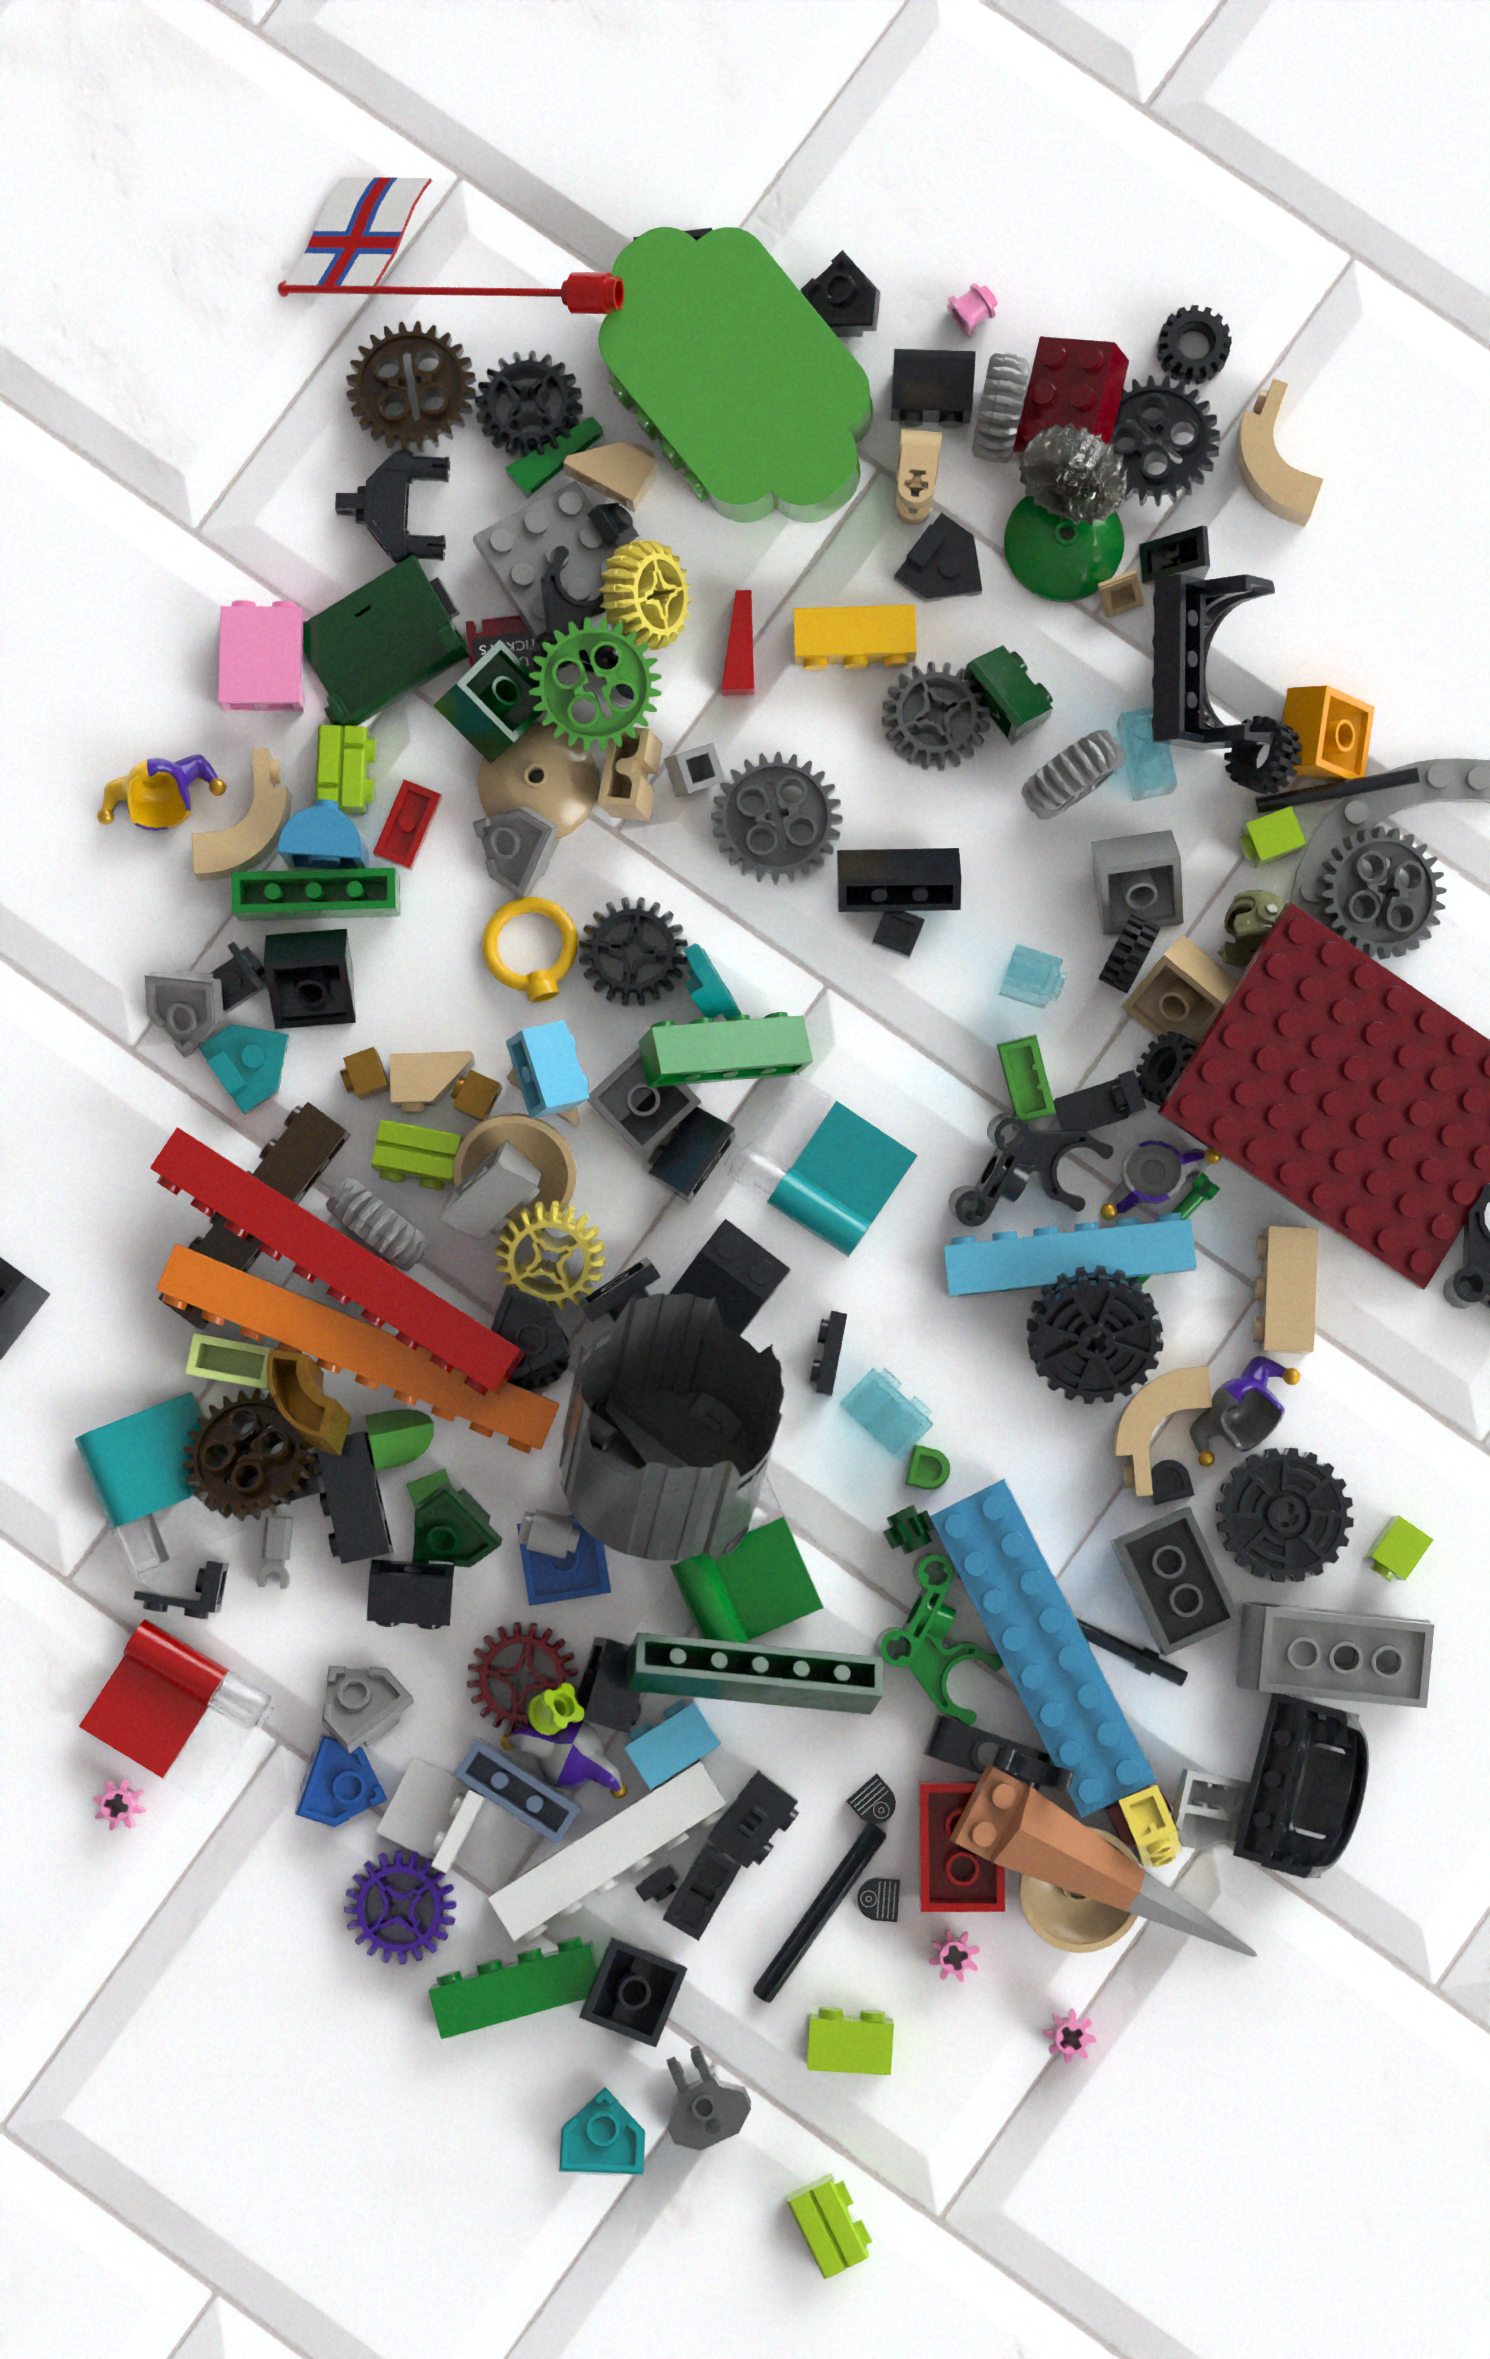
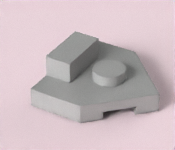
M528 806L472 822L476 836L481 838L487 857L485 864L489 877L522 898L528 896L536 878L545 874L559 840L554 837L559 826Z
M177 970L170 974L151 972L144 975L147 1015L157 1027L162 1026L175 1041V1048L184 1058L193 1054L224 1019L221 979H214L212 973Z
M329 1665L326 1698L322 1713L323 1726L350 1754L361 1744L368 1748L398 1724V1715L414 1703L413 1696L387 1668L370 1667L369 1670Z

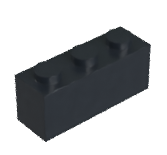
M959 848L837 850L838 912L961 910L962 876Z
M362 1431L346 1435L340 1456L330 1454L316 1447L317 1452L311 1453L316 1458V1462H313L312 1466L315 1476H322L326 1492L320 1493L319 1496L324 1517L331 1516L334 1532L328 1534L333 1558L340 1556L341 1564H348L394 1553L368 1432Z

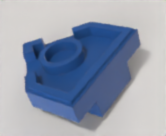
M321 1733L316 1750L312 1752L299 1790L301 1794L294 1813L297 1816L336 1827L364 1810L388 1800L362 1746L360 1745L348 1754L334 1737Z

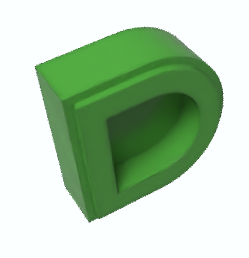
M914 1444L905 1485L926 1490L941 1487L950 1475V1463L947 1457L939 1450Z

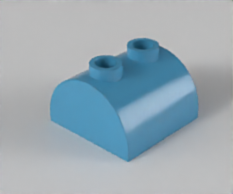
M314 800L313 807L303 809L293 815L285 824L280 834L278 853L288 867L314 869H362L370 867V857L366 843L351 819L343 813V810L338 809V802Z

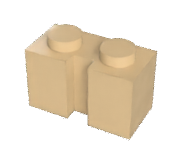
M634 727L637 737L633 739L626 732L622 733L623 746L618 747L612 738L608 739L597 804L611 818L650 821L655 789L647 782L648 774L658 775L663 743L650 729Z

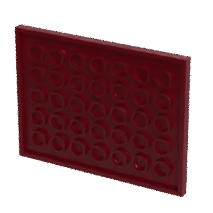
M1286 903L1157 1113L1416 1288L1425 1290L1466 1223L1467 1212L1479 1198L1482 1188L1490 1183V1040L1293 903Z

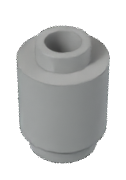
M536 1509L535 1513L525 1511L517 1543L527 1545V1550L565 1559L568 1551L576 1552L581 1528L574 1527L575 1518Z

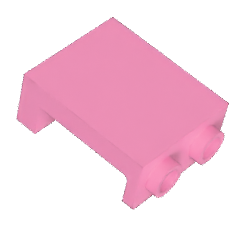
M247 600L233 601L232 606H221L218 702L224 711H304L305 695L302 692L303 623L306 622V615L302 607H296V603L291 601H274L272 606H256L255 602Z

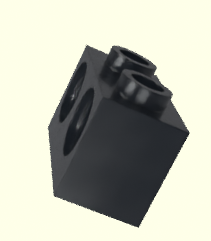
M705 1842L665 1911L662 1920L699 1941L739 1872L741 1864L731 1856Z

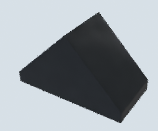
M1198 526L1139 544L1142 584H1154V578L1177 574L1205 579L1210 568L1207 526Z

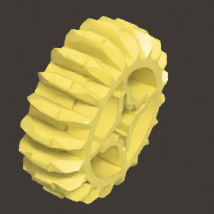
M653 540L631 541L630 544H624L621 548L615 549L614 556L606 560L608 570L601 573V577L605 581L604 587L598 589L604 594V602L600 607L606 609L607 615L605 618H607L609 624H612L611 631L619 622H622V635L627 637L631 632L637 631L638 634L634 644L638 647L641 644L648 643L650 646L647 650L649 651L660 650L663 647H667L670 643L676 642L678 633L685 631L683 621L690 618L687 604L693 602L688 598L687 589L691 585L687 584L684 578L687 569L679 567L680 556L672 555L670 546H663L660 541L654 542Z
M539 1201L536 1202L534 1207L535 1215L526 1207L521 1208L519 1212L521 1221L511 1217L507 1223L510 1231H500L498 1239L503 1244L496 1246L495 1255L503 1259L497 1262L496 1271L501 1273L509 1272L502 1279L501 1283L504 1287L516 1284V1289L545 1299L549 1305L551 1301H556L558 1309L562 1311L566 1308L567 1297L572 1303L578 1305L582 1299L580 1292L591 1295L594 1291V1286L591 1282L601 1281L603 1273L597 1268L605 1266L606 1257L597 1253L605 1249V1242L593 1240L599 1234L598 1226H591L585 1229L589 1220V1216L586 1213L582 1214L578 1219L573 1218L575 1206L569 1205L566 1213L558 1212L559 1202L553 1201L550 1211L545 1212L543 1203ZM546 1228L559 1229L568 1233V1235L557 1238L550 1235ZM527 1234H530L533 1239L531 1245L535 1253L528 1257L526 1263L521 1265L517 1247L520 1241ZM580 1247L583 1252L584 1265L580 1272L571 1278L568 1273L570 1267L566 1260L573 1255L574 1250ZM550 1250L551 1254L553 1251L559 1254L557 1262H551L550 1259L548 1261L544 1260V1251ZM538 1275H546L549 1276L555 1282V1284L542 1283L535 1280L533 1277Z

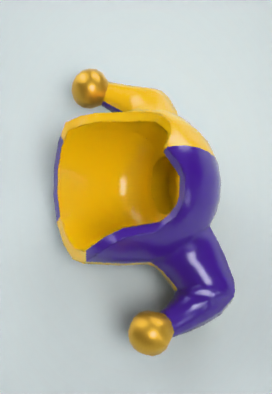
M192 755L175 763L163 758H149L136 764L128 775L116 778L105 785L102 809L97 812V819L103 825L111 824L114 821L113 811L117 804L125 801L130 820L135 826L154 831L170 829L187 820L191 813L190 785L197 780H203L209 784V791L214 796L223 795L227 785L222 779L218 778L213 767L202 755Z

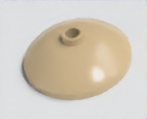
M535 722L492 764L484 757L482 758L477 781L479 798L488 817L528 806L557 824L559 828L554 838L561 839L579 828L590 815L598 795V771L591 752L584 750L583 741L580 738L570 747L568 746L569 733L564 732L557 738L553 736L558 725L549 724L543 726L542 722ZM533 771H541L544 774V778L539 783H533L529 780V775Z
M508 1113L484 1120L466 1135L455 1156L453 1166L455 1188L504 1141L508 1140L542 1174L537 1186L540 1190L539 1193L525 1207L535 1215L534 1207L536 1202H542L546 1212L550 1211L553 1201H558L560 1205L558 1212L563 1213L575 1190L577 1168L569 1144L553 1126L539 1118L530 1119L529 1115ZM517 1204L508 1215L521 1221L519 1212L522 1207ZM507 1224L501 1229L510 1231Z
M1085 1826L1139 1865L1134 1853L1118 1837L1103 1829ZM1021 1873L1019 1898L1024 1916L1038 1936L1058 1949L1073 1953H1089L1102 1950L1124 1937L1138 1918V1915Z

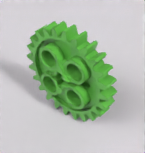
M587 617L584 620L583 630H579L572 621L568 622L570 634L565 636L562 632L555 630L554 635L558 643L554 646L543 642L542 646L548 653L547 657L535 656L533 658L537 664L542 666L541 672L529 673L530 678L540 681V687L529 691V694L541 696L542 699L533 709L534 711H547L548 715L541 723L543 726L553 722L558 725L553 735L555 738L561 736L564 732L569 733L568 746L570 747L575 744L578 738L583 739L585 751H589L593 740H598L601 750L606 751L607 739L610 738L613 739L618 747L623 746L622 733L626 732L635 739L637 734L633 725L635 723L645 727L649 725L647 719L642 715L644 711L657 712V708L649 702V698L661 696L662 692L651 688V682L661 679L662 674L650 673L649 667L654 665L658 659L644 658L643 654L650 645L644 643L637 647L634 644L638 634L637 631L631 632L627 637L623 636L622 622H619L613 631L608 630L607 618H602L599 627L593 628L590 618ZM604 645L615 648L619 657L615 667L608 670L599 667L595 659L597 650ZM581 650H586L597 678L605 677L607 684L602 687V693L612 713L610 719L604 717L596 693L594 691L587 692L584 684H587L590 678L579 655ZM564 661H573L580 668V678L573 685L564 684L558 678V667ZM618 684H626L633 690L634 699L628 707H617L611 700V691ZM581 699L589 700L595 706V717L589 723H581L574 717L573 707Z

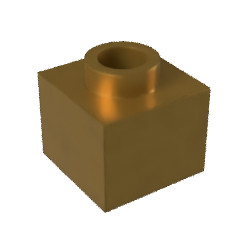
M374 1046L343 1057L346 1069L340 1070V1074L348 1094L355 1091L356 1096L362 1101L390 1090V1084L383 1064Z
M470 1069L466 1078L463 1076L458 1078L450 1098L455 1099L453 1107L456 1111L479 1122H483L489 1118L503 1087L499 1082Z

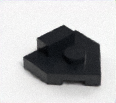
M841 250L831 260L832 264L815 280L812 278L801 288V293L837 337H863V331H877L881 292L852 259Z
M941 512L935 522L927 527L906 555V560L894 575V580L926 603L957 596L981 595L983 590L974 535Z
M506 1286L490 1330L526 1353L511 1377L520 1378L570 1355L569 1347L548 1301L511 1286Z

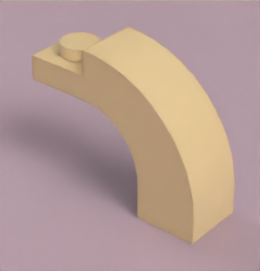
M1273 378L1268 391L1260 389L1253 411L1245 410L1236 436L1237 464L1249 492L1265 509L1281 519L1305 527L1313 512L1324 479L1293 468L1277 451L1273 430L1288 383Z
M268 748L252 749L254 797L246 816L238 824L227 830L191 834L193 874L199 881L226 879L231 877V872H247L261 863L278 845L282 829L290 818L292 795L287 787H275V784H281L282 781L281 765L279 759H273V755Z
M1208 1366L1182 1368L1161 1375L1140 1388L1125 1405L1115 1427L1112 1457L1129 1456V1464H1123V1480L1125 1489L1132 1488V1497L1153 1495L1149 1446L1157 1425L1165 1417L1176 1411L1208 1409L1212 1407Z

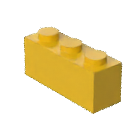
M915 604L793 608L795 665H803L804 670L827 669V664H844L845 669L857 670L867 668L868 663H884L886 668H903L908 666V662H915L916 660Z

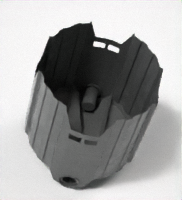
M682 1293L681 1295L652 1294L650 1297L635 1300L631 1297L611 1328L599 1335L586 1350L582 1344L580 1346L562 1436L563 1444L559 1462L562 1491L569 1503L568 1509L577 1522L594 1538L611 1549L625 1555H632L647 1560H683L700 1554H706L709 1558L716 1561L723 1555L728 1556L739 1546L749 1530V1524L758 1502L783 1416L780 1413L784 1399V1387L782 1386L781 1379L782 1368L780 1361L776 1359L773 1353V1344L759 1353L747 1340L724 1326L715 1297L708 1300L696 1297L695 1294ZM612 1333L611 1339L596 1349L597 1343ZM593 1347L592 1354L582 1364L583 1358Z

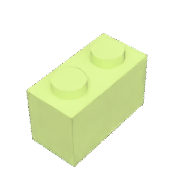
M193 1333L185 1374L269 1390L267 1381L270 1349H278Z

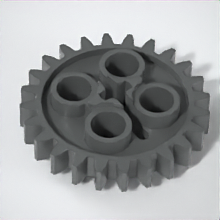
M776 752L774 762L768 763L764 754L761 753L759 755V766L756 767L749 760L745 759L744 774L735 769L730 770V775L734 781L733 785L727 782L720 783V789L726 794V797L718 796L713 799V803L722 809V811L711 813L712 821L722 823L721 826L713 830V837L726 838L718 846L720 853L732 850L733 853L729 857L728 864L732 866L742 861L741 875L743 876L747 875L752 868L757 870V882L759 883L763 880L766 873L771 874L774 885L778 884L780 874L786 873L790 883H794L796 870H800L803 875L809 877V863L812 862L821 868L824 862L820 853L823 852L830 855L834 853V848L827 840L840 839L841 833L831 826L841 824L843 821V816L832 813V811L841 806V800L828 798L835 791V785L828 784L822 786L821 783L825 778V772L820 771L814 776L810 774L812 769V761L810 760L802 768L798 767L796 754L792 755L788 763H783L781 753ZM767 784L773 786L780 816H786L783 818V832L789 849L786 853L780 849L774 821L769 820L771 819V806L765 789ZM794 785L802 790L803 796L795 803L786 802L782 799L780 793L785 787ZM749 795H756L763 800L764 805L757 812H748L742 808V800ZM798 824H804L811 828L813 835L809 840L799 842L791 837V829ZM758 834H766L772 838L774 843L770 849L758 851L751 845L752 838Z
M1379 826L1373 828L1372 833L1368 829L1357 831V838L1353 835L1343 838L1344 847L1339 845L1331 849L1336 860L1329 859L1322 862L1323 867L1329 871V874L1317 877V881L1326 886V891L1315 894V897L1327 902V906L1321 908L1318 913L1320 915L1330 914L1332 918L1326 924V927L1329 929L1338 928L1340 930L1338 933L1340 937L1345 940L1350 939V943L1359 950L1363 946L1362 952L1369 957H1374L1377 952L1379 960L1390 958L1391 952L1396 958L1406 955V948L1410 951L1419 949L1418 939L1427 940L1432 937L1426 926L1434 927L1441 923L1433 913L1446 908L1444 904L1436 901L1437 895L1447 892L1446 888L1436 886L1435 882L1444 876V872H1432L1431 869L1438 860L1437 857L1428 859L1423 857L1428 846L1427 844L1412 847L1414 842L1413 834L1406 835L1400 840L1399 828L1391 829L1386 834L1384 827ZM1386 858H1388V859L1390 860V866H1389V867H1388V864H1387V862H1386ZM1363 859L1367 860L1372 867L1370 878H1367L1362 873L1361 863ZM1400 869L1405 870L1409 876L1407 888L1400 883ZM1355 899L1360 900L1363 904L1364 913L1362 918L1354 913L1353 903ZM1393 908L1397 909L1401 915L1399 927H1396L1391 920ZM1374 919L1377 928H1374L1372 925Z

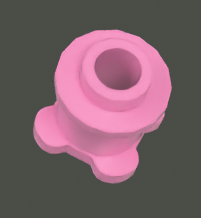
M973 283L969 286L970 291L957 299L952 295L947 299L949 304L946 307L950 315L956 320L967 337L974 334L973 329L975 325L987 317L992 319L996 316L994 308L998 303L986 285L980 288L977 284Z

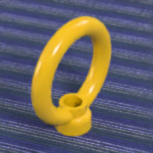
M540 897L517 898L501 906L487 922L482 937V954L490 973L505 986L519 991H526L529 1003L548 1001L560 994L557 983L571 969L578 951L577 930L571 917L556 903ZM520 914H542L551 919L561 933L562 949L560 956L549 969L537 970L527 975L517 974L510 970L500 958L498 952L500 932L508 921Z

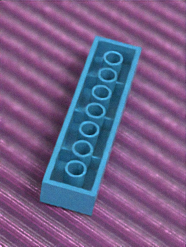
M1004 1478L932 1514L930 1518L1054 1765L1075 1772L1068 1793L1080 1817L1083 1818L1156 1782V1775L1006 1479Z

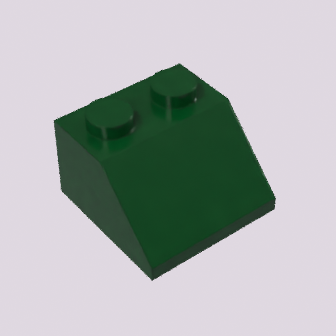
M500 639L433 705L490 764L503 754L545 711H534L533 707L540 703L542 699L541 696L529 694L531 689L540 687V681L529 677V673L532 672Z
M1002 645L969 662L966 666L963 682L967 683L974 678L978 680V686L972 693L981 691L980 695L983 703L979 705L989 707L991 711L990 719L1013 746L1050 718L1053 710L1050 703L1053 702V698L1040 682L1034 684L1025 673L1028 671V667L1022 657L1016 651L1009 653L1005 646Z

